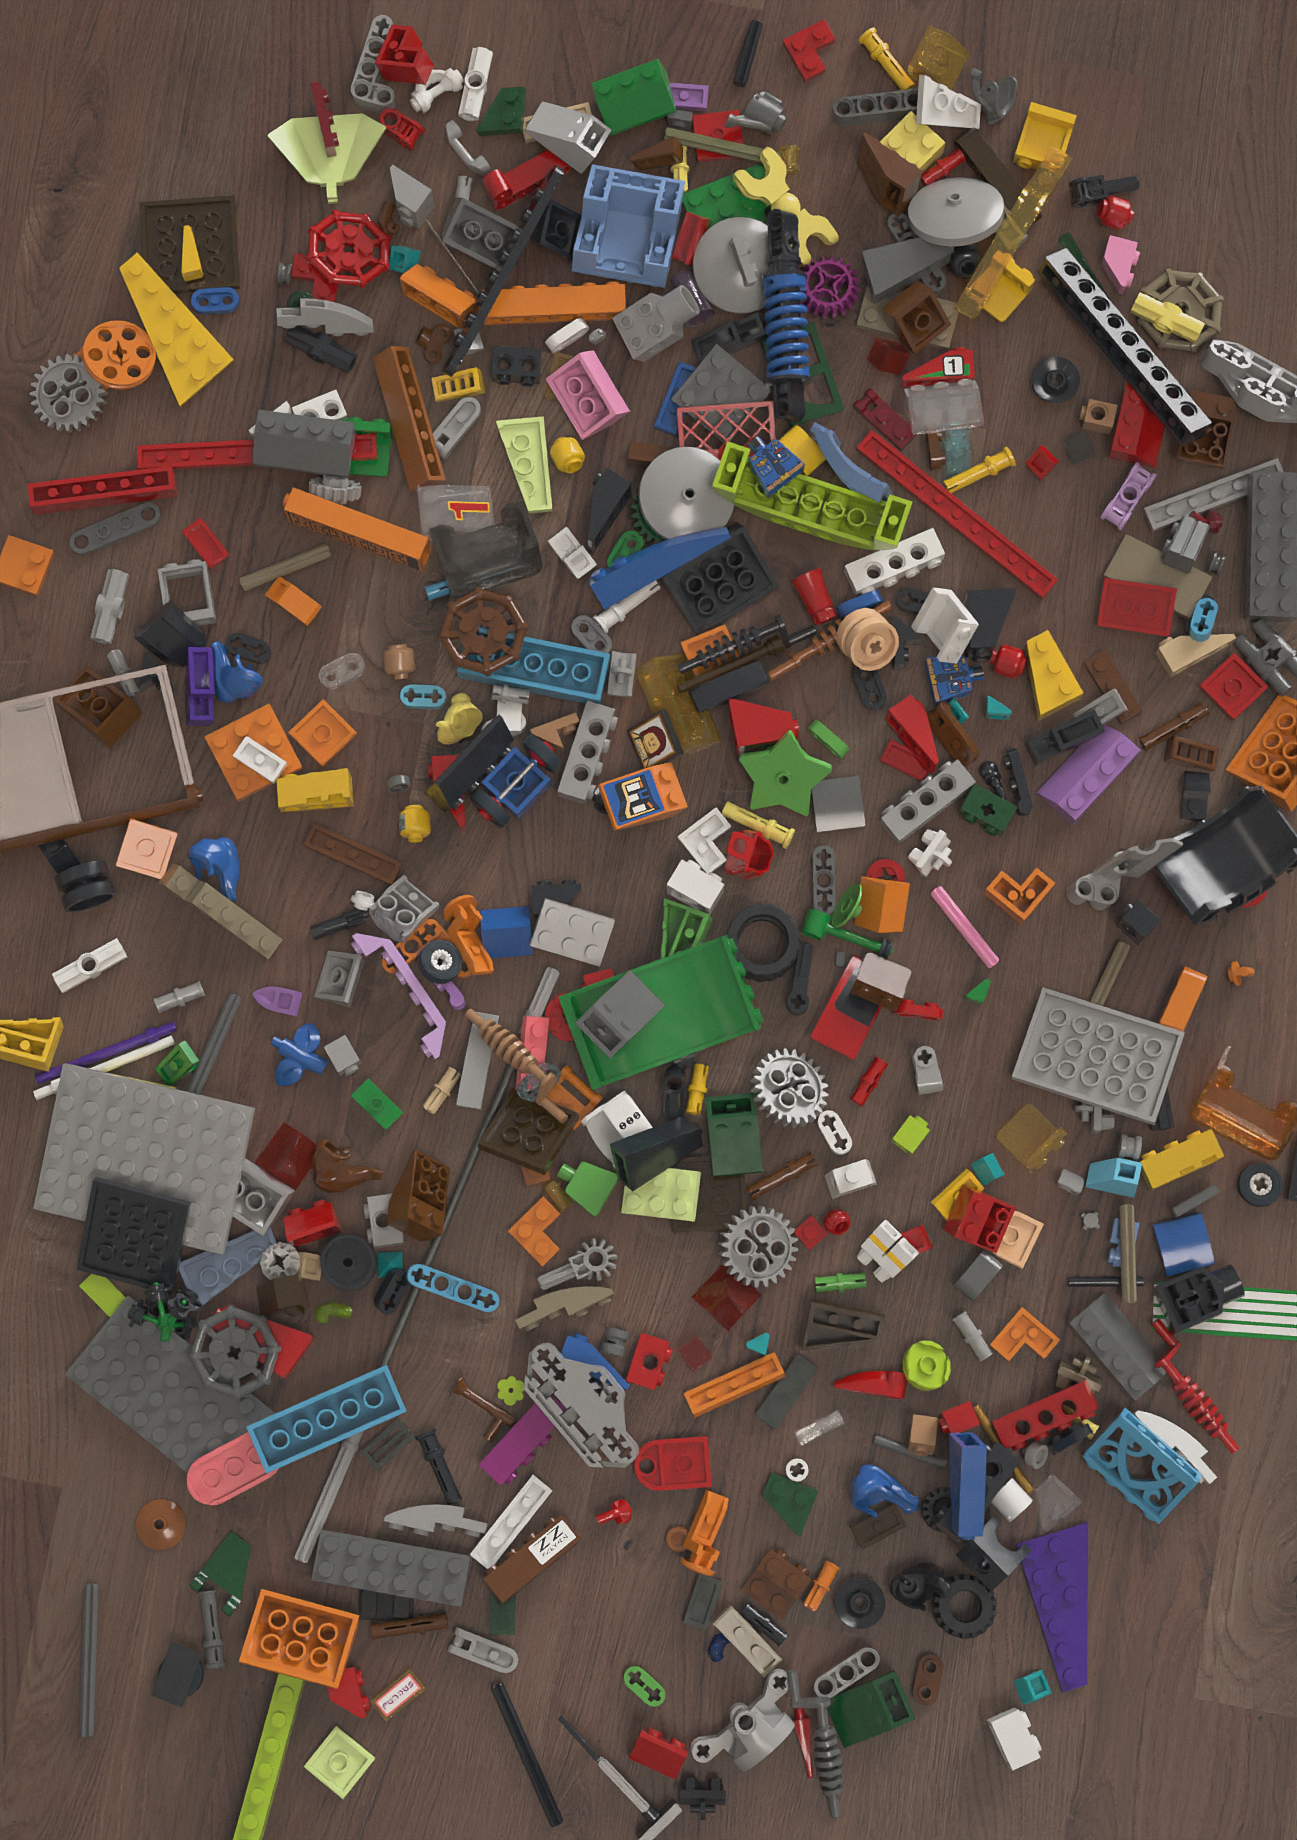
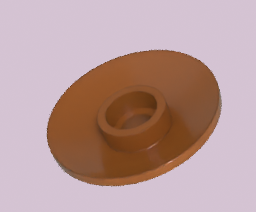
M165 1499L153 1500L147 1503L138 1513L136 1519L137 1535L142 1543L151 1549L166 1550L172 1548L180 1542L185 1534V1515L182 1509L172 1501ZM157 1520L164 1522V1527L160 1530L155 1526Z

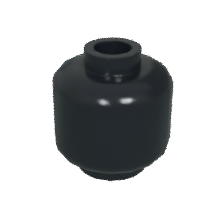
M973 245L956 246L954 253H951L950 265L953 273L958 278L971 279L980 272L982 260L978 250Z

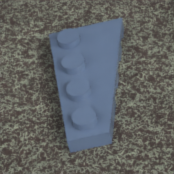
M271 1227L264 1236L254 1230L227 1242L226 1251L223 1255L206 1251L180 1262L179 1271L186 1288L194 1291L198 1295L197 1300L204 1306L259 1264L262 1260V1252H265L269 1245L277 1244Z

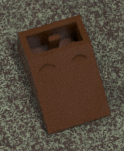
M864 132L856 164L879 204L899 217L917 194L922 170L915 164L902 158L896 151L880 143L877 138L871 137Z
M1190 390L1188 395L1206 414L1212 424L1203 438L1184 447H1181L1179 444L1177 459L1224 469L1237 403L1231 397Z
M416 1149L413 1150L389 1201L386 1224L420 1242L443 1236L450 1167Z

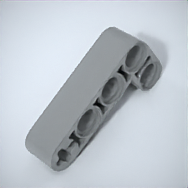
M379 15L374 18L351 85L354 104L359 108L380 114L384 109L396 108L394 91L386 85L379 84L382 74L375 65L379 53H371L375 48L381 49L393 24L390 17L386 15ZM369 69L375 71L372 75L364 74ZM360 91L368 92L363 97L357 96V93ZM383 97L390 98V101L387 103L379 102Z

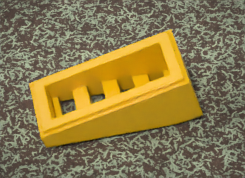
M189 225L184 226L181 272L185 281L202 278L203 276L194 235Z
M477 367L458 371L452 377L442 375L431 378L436 402L485 394L482 372ZM470 378L474 379V387H472ZM461 379H464L466 389H462ZM451 381L455 382L456 391H452ZM442 382H445L447 393L445 394L442 391Z

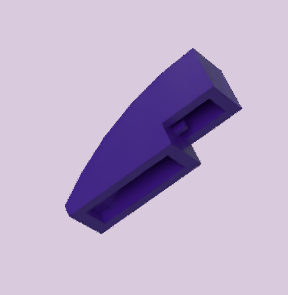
M188 647L185 679L186 726H210L214 721L213 696L215 695L212 648Z

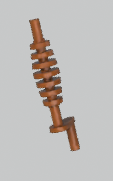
M887 600L873 609L882 615L893 608ZM839 619L834 621L837 629L841 623ZM830 624L827 627L829 635L821 631L819 633L820 640L815 636L811 639L812 643L807 648L797 654L792 651L787 653L790 660L769 671L767 674L773 681L794 668L796 670L802 667L801 662L818 653L820 656L824 655V648H827L829 652L834 651L833 643L839 648L837 644L838 630H835Z

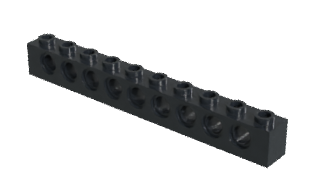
M1067 248L1045 257L1037 273L1181 447L1203 438L1212 422L1107 298L1105 293L1092 280L1090 275L1077 262L1075 257L1072 256Z

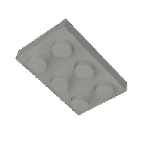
M544 898L529 945L600 967L615 920L614 918Z

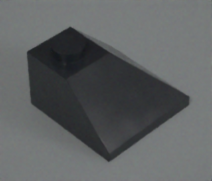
M550 199L532 235L537 244L569 261H573V250L582 215Z

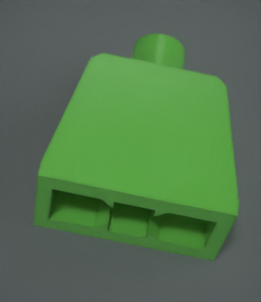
M583 1161L577 1170L564 1163L557 1177L569 1183L565 1189V1194L594 1218H597L619 1180L616 1173Z

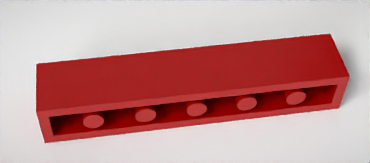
M172 466L27 484L29 504L34 515L178 497L176 475Z

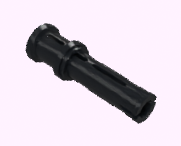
M436 1428L416 1436L415 1439L420 1442L425 1454L423 1458L426 1462H430L447 1505L461 1500L462 1497L444 1459L445 1449L441 1448L435 1435L437 1432Z

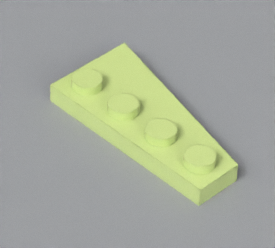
M544 416L496 421L528 513L552 512Z

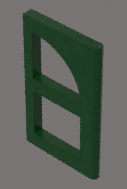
M814 322L801 327V330L807 331L808 335H810L820 364L809 367L810 377L813 378L824 374L834 403L812 404L804 401L806 409L804 418L798 423L788 421L790 428L844 411L842 400ZM763 340L760 343L766 357V352L769 348L766 346V340Z

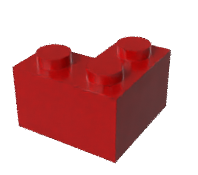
M392 24L375 61V65L384 79L387 81L426 85L434 67L424 48H421L423 44L413 27Z

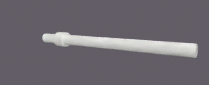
M171 1035L89 1069L108 1072L175 1045V1042ZM60 1078L51 1081L50 1085L33 1091L36 1100L54 1093L57 1095Z

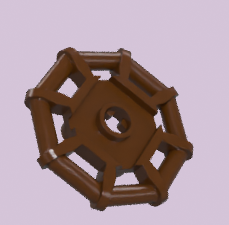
M476 587V590L456 601L448 602L442 627L437 637L438 640H441L456 669L458 667L485 674L487 677L513 661L518 662L521 658L519 655L526 631L529 630V624L524 621L511 595L505 596ZM483 600L500 604L497 610L491 607H484ZM476 601L477 608L466 614L462 612L461 608ZM506 610H508L515 624L507 625L502 616ZM455 616L461 619L458 632L451 631ZM482 626L490 629L487 632L488 637L486 638L476 634ZM509 633H516L512 648L506 646V639ZM459 639L465 650L459 654L452 640ZM503 651L506 654L490 663L489 657ZM469 654L478 655L483 658V664L467 660Z

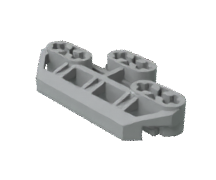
M1222 340L1212 341L1202 359V366L1208 372L1219 377L1238 406L1268 422L1297 423V375L1239 343Z
M542 1343L536 1346L529 1353L524 1390L589 1467L626 1468L637 1458L639 1447L626 1431L625 1391L604 1366L565 1359L551 1343ZM548 1349L550 1352L548 1358L552 1362L556 1359L560 1361L555 1366L558 1370H566L564 1375L566 1379H558L556 1377L558 1371L555 1367L550 1368V1370L547 1369L546 1366H549L551 1362L548 1359L542 1360L540 1358L542 1355L540 1350L545 1351ZM533 1369L543 1381L549 1379L540 1388L539 1386L541 1384L536 1380V1378H532ZM592 1371L602 1374L600 1380L603 1384H606L608 1380L611 1382L607 1389L611 1393L614 1391L618 1393L616 1397L618 1402L615 1400L610 1402L608 1400L610 1394L606 1389L600 1393L598 1389L603 1385L599 1381L593 1382L591 1380L593 1377ZM552 1393L556 1395L566 1408L571 1406L563 1415V1410L550 1396ZM577 1420L589 1436L594 1433L586 1442H584L586 1440L584 1435L574 1425L573 1422ZM605 1427L609 1429L612 1427L615 1428L616 1431L613 1434L617 1438V1440L620 1439L622 1436L625 1438V1440H623L620 1443L624 1448L631 1447L632 1451L630 1452V1455L632 1457H630L629 1455H626L625 1457L622 1456L621 1453L623 1452V1448L620 1446V1444H618L615 1448L611 1445L614 1444L616 1440L613 1436L607 1437L605 1435V1433L607 1432V1429ZM601 1446L600 1449L610 1461H602V1457L595 1450Z

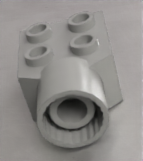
M680 285L663 297L650 293L612 319L632 358L646 362L683 338V324L698 315L699 308L688 289Z

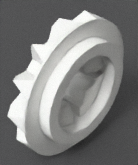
M282 1242L269 1245V1248L262 1252V1260L260 1262L262 1272L270 1280L295 1275L300 1266V1256L297 1250L290 1244ZM276 1254L281 1258H286L283 1260L284 1270L278 1265L274 1266Z

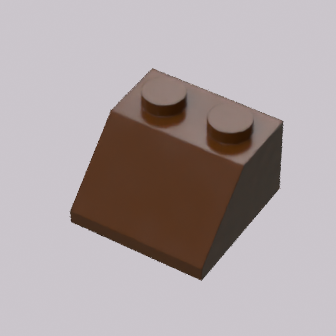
M919 281L913 283L881 309L890 328L914 354L951 325L932 288Z

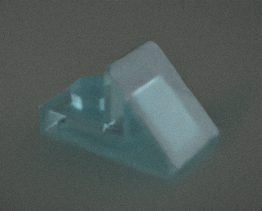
M969 426L945 428L943 449L945 453L946 475L959 474L970 468Z

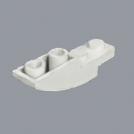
M1139 1410L1132 1413L1169 1447L1174 1448L1177 1454L1202 1475L1199 1480L1200 1484L1202 1482L1206 1485L1211 1484L1217 1478L1201 1460V1457L1208 1451L1190 1434L1168 1420L1151 1413Z

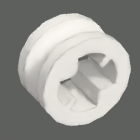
M793 1459L786 1465V1475L792 1481H802L808 1475V1466L801 1459ZM800 1463L803 1466L801 1469H804V1474H798L797 1477H793L791 1475L793 1471H790V1467Z

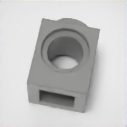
M346 1035L324 1047L340 1076L344 1073L348 1076L359 1069L358 1065L362 1064Z

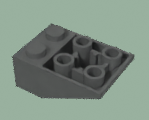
M629 970L575 1023L609 1058H612L665 1005Z

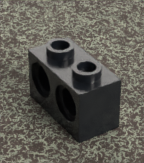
M493 346L492 381H496L500 385L520 383V385L526 387L540 384L541 349ZM502 363L511 365L510 369L502 371L498 367ZM525 365H532L535 367V369L531 372H525L522 370V368Z

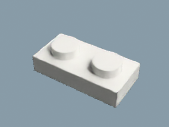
M247 736L233 754V758L273 784L287 766L286 761Z

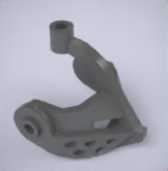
M973 68L970 77L974 78L972 83L974 96L977 102L981 104V108L988 118V124L993 125L1004 119L1010 112L1016 97L1017 81L1013 76L1002 78L998 85L992 80L983 83L980 91V80L983 72Z

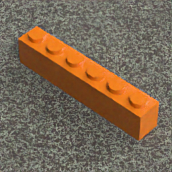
M608 282L606 285L584 283L582 286L560 284L558 287L536 285L534 288L513 286L511 289H502L483 324L573 322L578 318H582L584 321L613 320V317L626 309L625 284Z

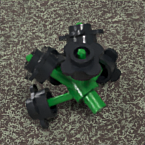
M155 1282L154 1285L149 1286V1291H145L144 1295H148L145 1303L150 1306V1313L158 1316V1319L147 1315L149 1308L143 1305L144 1300H140L137 1305L133 1304L128 1310L127 1318L131 1319L129 1327L132 1328L134 1324L142 1326L144 1321L147 1320L157 1324V1329L161 1331V1342H170L171 1331L180 1335L183 1339H188L192 1329L197 1326V1320L191 1318L188 1313H193L195 1306L201 1307L202 1304L197 1300L198 1295L190 1289L185 1291L177 1289L175 1291L177 1293L175 1298L169 1299L168 1290H171V1287H164V1283L158 1284Z

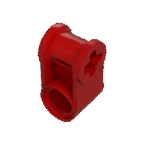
M387 108L380 114V123L386 126L384 134L409 151L414 149V143L419 136L424 135L426 132L424 127L418 122L409 119L396 109ZM394 119L396 123L389 126L385 124V121Z

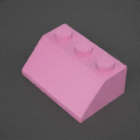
M594 350L579 353L546 378V381L582 440L611 426L630 412Z

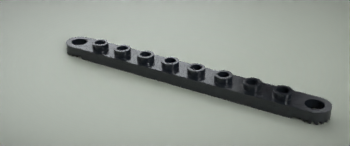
M554 165L541 187H537L531 196L532 204L529 209L526 208L521 214L519 220L522 222L519 228L514 229L509 236L508 241L510 244L507 250L504 249L497 259L499 264L496 270H492L486 279L487 287L484 292L481 291L476 297L474 303L477 305L475 309L467 314L463 322L465 327L462 333L459 332L452 342L454 347L443 366L442 372L452 377L456 373V369H459L457 366L461 365L463 356H466L553 196L556 190L555 187L560 182L559 179H562L564 175V170L559 166Z

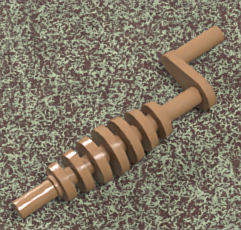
M469 1009L465 1016L479 1028L478 1035L484 1038L485 1043L490 1045L492 1051L496 1052L500 1059L511 1064L515 1069H519L523 1074L531 1073L541 1082L536 1103L545 1108L560 1123H564L568 1115L548 1099L557 1076L553 1073L547 1075L536 1065L537 1059L534 1055H531V1052L525 1048V1045L519 1041L517 1036L511 1034L510 1031L504 1029L501 1025L496 1024L492 1019L485 1021L473 1009Z

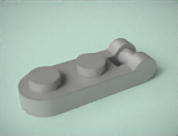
M465 397L461 399L434 431L433 436L437 451L444 460L449 457L455 446L478 420L481 414V407L475 398ZM442 436L448 439L445 445L439 441Z
M456 1627L454 1631L456 1636L453 1644H449L448 1652L502 1673H509L517 1667L519 1659L515 1650ZM465 1639L472 1642L468 1651L462 1649Z

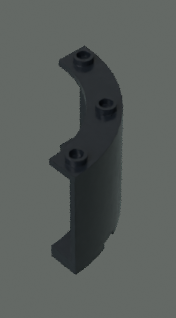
M1247 786L1238 793V797L1219 813L1208 820L1204 819L1198 822L1193 829L1173 837L1183 842V846L1153 867L1196 926L1217 919V914L1224 910L1227 913H1231L1275 886L1277 884L1275 879L1285 871L1288 874L1293 872L1297 868V833L1262 786Z

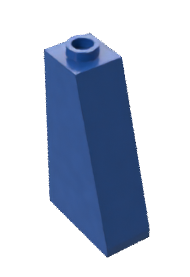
M949 1433L952 1530L961 1539L973 1540L975 1536H983L987 1446L974 1433Z

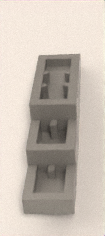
M476 1012L485 1021L492 1019L496 1024L499 1022L498 1015ZM472 1023L456 1106L481 1110L493 1051L490 1045L485 1043L484 1038L478 1035L479 1028Z

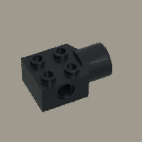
M1231 1264L1210 1273L1203 1267H1200L1153 1288L1172 1335L1221 1315L1223 1305L1245 1296L1241 1280Z

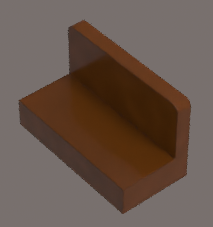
M630 441L627 467L646 469L659 455L675 447Z

